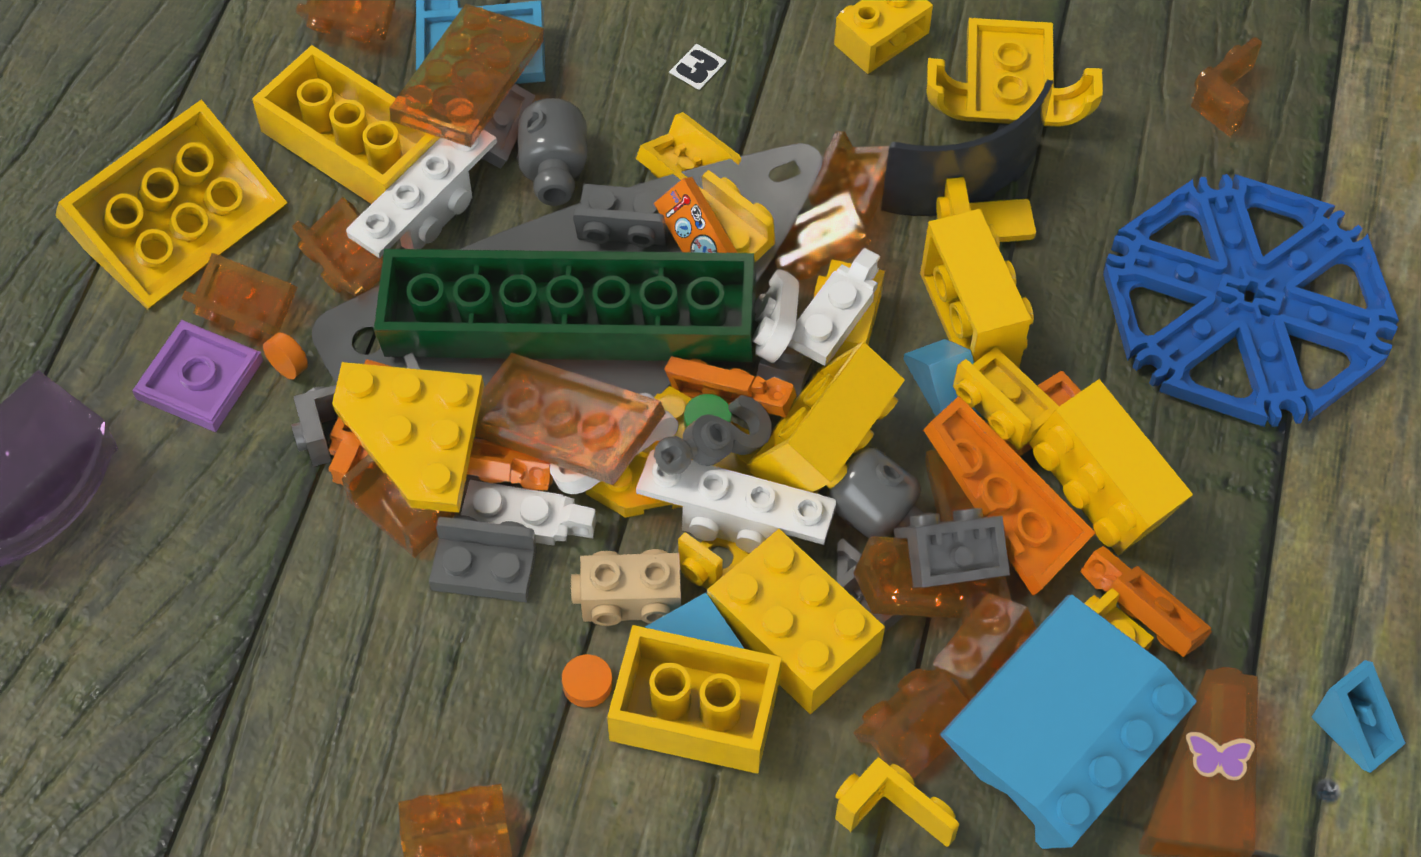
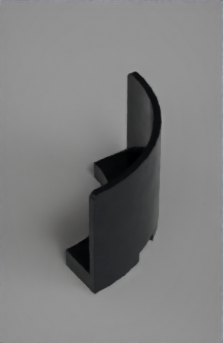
M1047 79L1043 90L1030 108L1011 124L1000 123L997 132L969 142L943 146H922L892 142L888 150L881 211L909 216H936L937 198L944 196L947 178L964 177L969 203L987 202L995 198L997 191L1008 185L1011 181L1016 182L1033 161L1041 142L1054 81Z

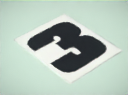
M696 43L669 73L700 90L726 63V60Z

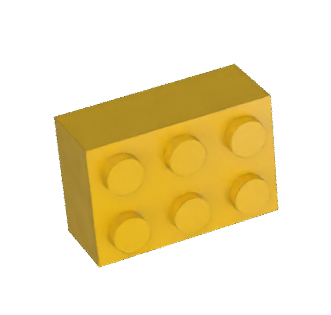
M981 209L929 221L920 275L949 341L970 349L974 363L994 347H997L1019 368L1023 351L1027 349L1029 326L1034 322V315L1029 300L1026 297L1021 298L1016 287L1017 279L1012 263L1009 260L1004 261L999 250L1000 241L996 228L993 224H987Z
M863 341L830 361L827 366H822L817 370L793 402L787 417L781 418L772 430L768 442L757 450L745 468L756 478L812 493H817L824 486H827L829 489L833 488L846 475V461L851 454H855L860 449H863L872 439L874 432L870 428L877 419H883L897 404L898 398L894 395L905 379Z
M1100 379L1056 408L1029 442L1033 448L1034 457L1040 466L1053 473L1063 486V492L1067 500L1074 507L1081 509L1093 523L1095 534L1104 545L1112 547L1118 556L1160 526L1193 495Z
M780 529L775 531L707 589V595L744 649L782 657L779 685L810 715L881 652L885 626Z
M632 625L607 716L609 741L758 774L780 683L782 657Z

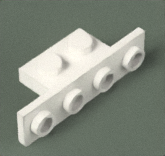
M460 118L347 227L348 238L378 258L383 256L384 249H390L399 239L401 246L405 249H421L426 243L433 242L439 236L442 227L455 214H461L468 207L472 199L468 171L497 143L496 137L468 119Z
M655 450L649 453L636 487V494L683 506L682 531L690 532L696 538L705 541H713L716 538L735 542L738 548L748 553H751L778 529L786 535L824 545L836 508V500L834 498L712 465L704 466L694 460H691V464L683 473L669 475L662 472L653 456Z

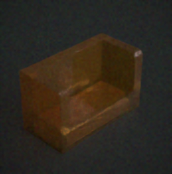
M369 454L342 478L348 501L414 558L438 537L436 529L438 518H452L455 516L454 512L411 508L400 494L399 489L387 474L382 472Z

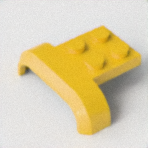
M969 18L967 26L966 83L956 81L946 73L945 60L928 58L927 98L929 102L939 112L957 120L1011 124L1036 101L1047 79L1053 80V23ZM1086 68L1078 82L1065 88H1054L1053 84L1044 126L1070 125L1092 114L1098 108L1103 95L1102 69Z

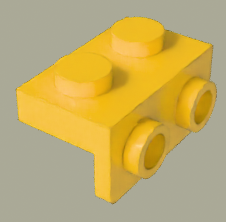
M684 112L675 115L668 134L640 145L636 160L647 167L657 178L674 174L680 180L688 178L682 173L685 170L727 159H732L738 165L741 162V157L738 153Z
M994 347L973 364L964 359L957 365L953 383L957 396H960L971 408L974 407L1002 439H1007L1018 450L1032 440L1054 410L1059 407L997 347Z

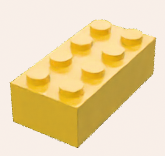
M313 45L252 98L261 132L370 204L380 197L444 135L441 126Z

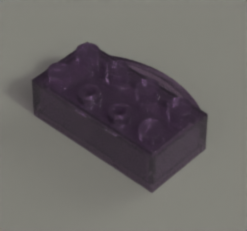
M39 370L0 404V567L20 560L37 551L69 527L94 497L104 479L111 456L119 450L106 421Z

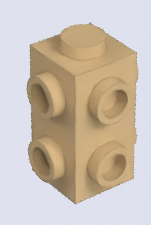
M652 549L641 554L619 555L613 551H599L593 555L580 556V574H571L572 604H581L583 622L592 621L597 625L611 626L625 620H642L650 624L681 607L679 553H668L664 550Z

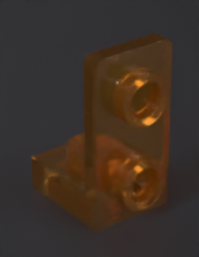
M1257 37L1252 38L1243 46L1239 44L1234 46L1220 64L1214 68L1209 66L1204 69L1194 83L1196 91L1191 107L1228 136H1231L1241 128L1250 102L1237 88L1231 85L1254 67L1262 45V41Z

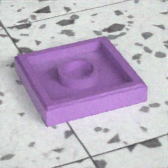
M181 320L132 391L135 398L139 401L216 432L263 362L260 351Z

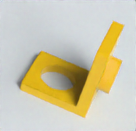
M684 532L678 539L680 570L692 583L698 586L702 585L706 589L711 587L749 554L738 548L735 542L716 538L713 541L703 540L700 543ZM716 546L729 549L733 554L732 563L728 567L723 568V560L709 549Z

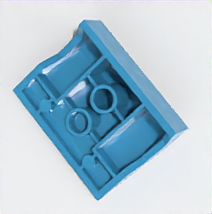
M1071 594L1064 598L940 735L981 781L1006 793L1035 825V841L1042 849L1072 847L1196 704L1197 700L1163 662Z

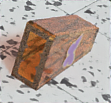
M1221 667L1214 670L1207 669L1196 689L1194 698L1197 702L1187 713L1139 843V854L1159 857H1251L1255 852L1258 676L1242 674L1240 670L1230 667Z

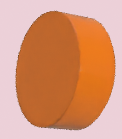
M278 332L263 344V350L268 361L284 377L295 379L307 369L308 360L305 352L289 335Z
M590 654L580 655L570 660L564 667L562 672L563 691L567 699L574 705L584 708L595 707L603 703L612 691L611 669L602 658Z

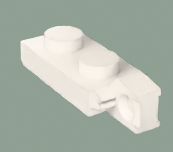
M864 248L855 258L850 268L841 264L837 271L831 274L797 320L794 333L787 346L827 366L873 302L874 292L878 284L873 281V278L879 271L877 264L880 256Z
M474 480L469 481L461 515L473 517L479 522L500 524L505 521L518 522L534 530L536 543L555 546L556 541H566L567 534L593 538L597 522L596 510L594 508L576 505L575 499L563 496L562 494Z

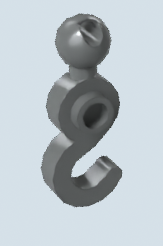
M741 395L729 404L728 409L732 414L740 417L748 424L749 434H745L732 423L711 414L701 415L685 428L683 439L671 436L659 441L653 455L656 463L662 472L673 475L683 473L691 464V460L704 466H711L720 462L731 452L739 455L752 454L767 443L770 438L771 421L767 411L753 398Z

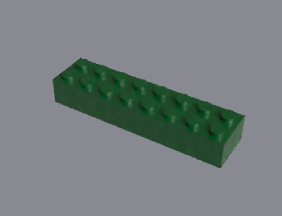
M384 249L374 332L384 357H404L413 353L414 357L669 361L670 357L673 356L685 360L695 358L704 362H753L752 338L754 335L756 292L754 253Z

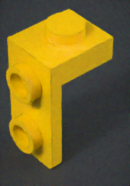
M964 177L946 179L944 196L938 197L936 202L937 219L981 209L987 224H993L996 228L1000 242L1033 240L1035 238L1036 228L1028 199L969 203Z
M879 757L860 777L856 773L851 774L835 795L839 800L835 819L850 832L883 796L946 847H949L955 840L959 828V822L955 819L956 816L953 810L944 801L937 797H927L915 787V782L908 772L896 764L889 766Z

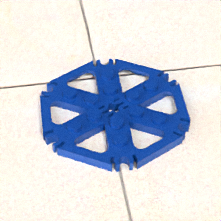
M1228 174L1222 175L1219 190L1209 187L1206 177H1200L1197 189H1195L1192 179L1119 229L1111 250L1124 256L1120 257L1109 253L1103 271L1127 361L1137 354L1133 364V368L1136 371L1144 365H1153L1157 368L1152 373L1149 382L1152 387L1162 384L1159 390L1161 393L1265 427L1267 420L1272 427L1278 426L1282 418L1281 409L1290 411L1296 424L1302 422L1306 412L1308 414V421L1312 420L1382 367L1389 356L1392 345L1380 341L1378 337L1392 341L1398 328L1396 325L1399 319L1368 234L1363 239L1357 241L1362 230L1361 226L1357 225L1350 231L1342 230L1339 228V225L1345 216V212L1340 210L1333 213L1336 205L1236 174L1233 181ZM1257 207L1296 219L1303 225V229L1265 256H1262L1247 209ZM1181 215L1193 216L1201 225L1211 259L1149 240V238ZM1344 264L1354 270L1367 307L1364 309L1302 288L1332 266ZM1144 287L1196 305L1154 335H1145L1138 327L1129 292L1134 288ZM1246 291L1255 293L1252 303L1244 300ZM1289 335L1344 353L1349 359V367L1321 388L1309 389L1304 384ZM1236 337L1252 388V394L1245 398H1237L1198 385L1191 379L1189 371Z

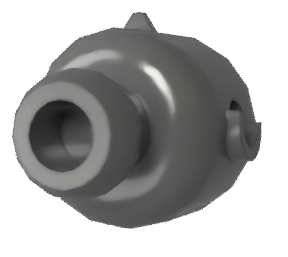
M546 98L535 101L527 106L519 117L518 165L523 175L534 182L533 191L542 203L558 206L568 202L575 192L574 178L580 175L587 163L586 120L580 109L571 102L562 99Z
M866 446L857 451L847 463V473L843 479L833 488H827L825 496L836 500L834 512L849 526L855 528L870 540H884L892 532L894 533V528L911 526L910 517L933 514L931 512H923L915 505L921 495L919 481L876 447ZM901 538L904 548L909 552L908 539Z

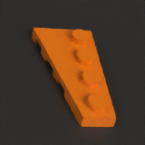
M960 396L924 428L923 431L974 508H982L983 517L1003 516L1007 557L1033 596L1043 589L1096 533Z

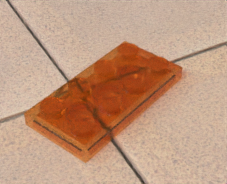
M465 4L389 107L390 121L472 147L543 43L544 28Z
M511 353L483 389L474 436L614 485L666 412L659 400Z

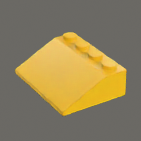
M201 99L59 201L55 216L82 248L148 310L286 206L287 201Z

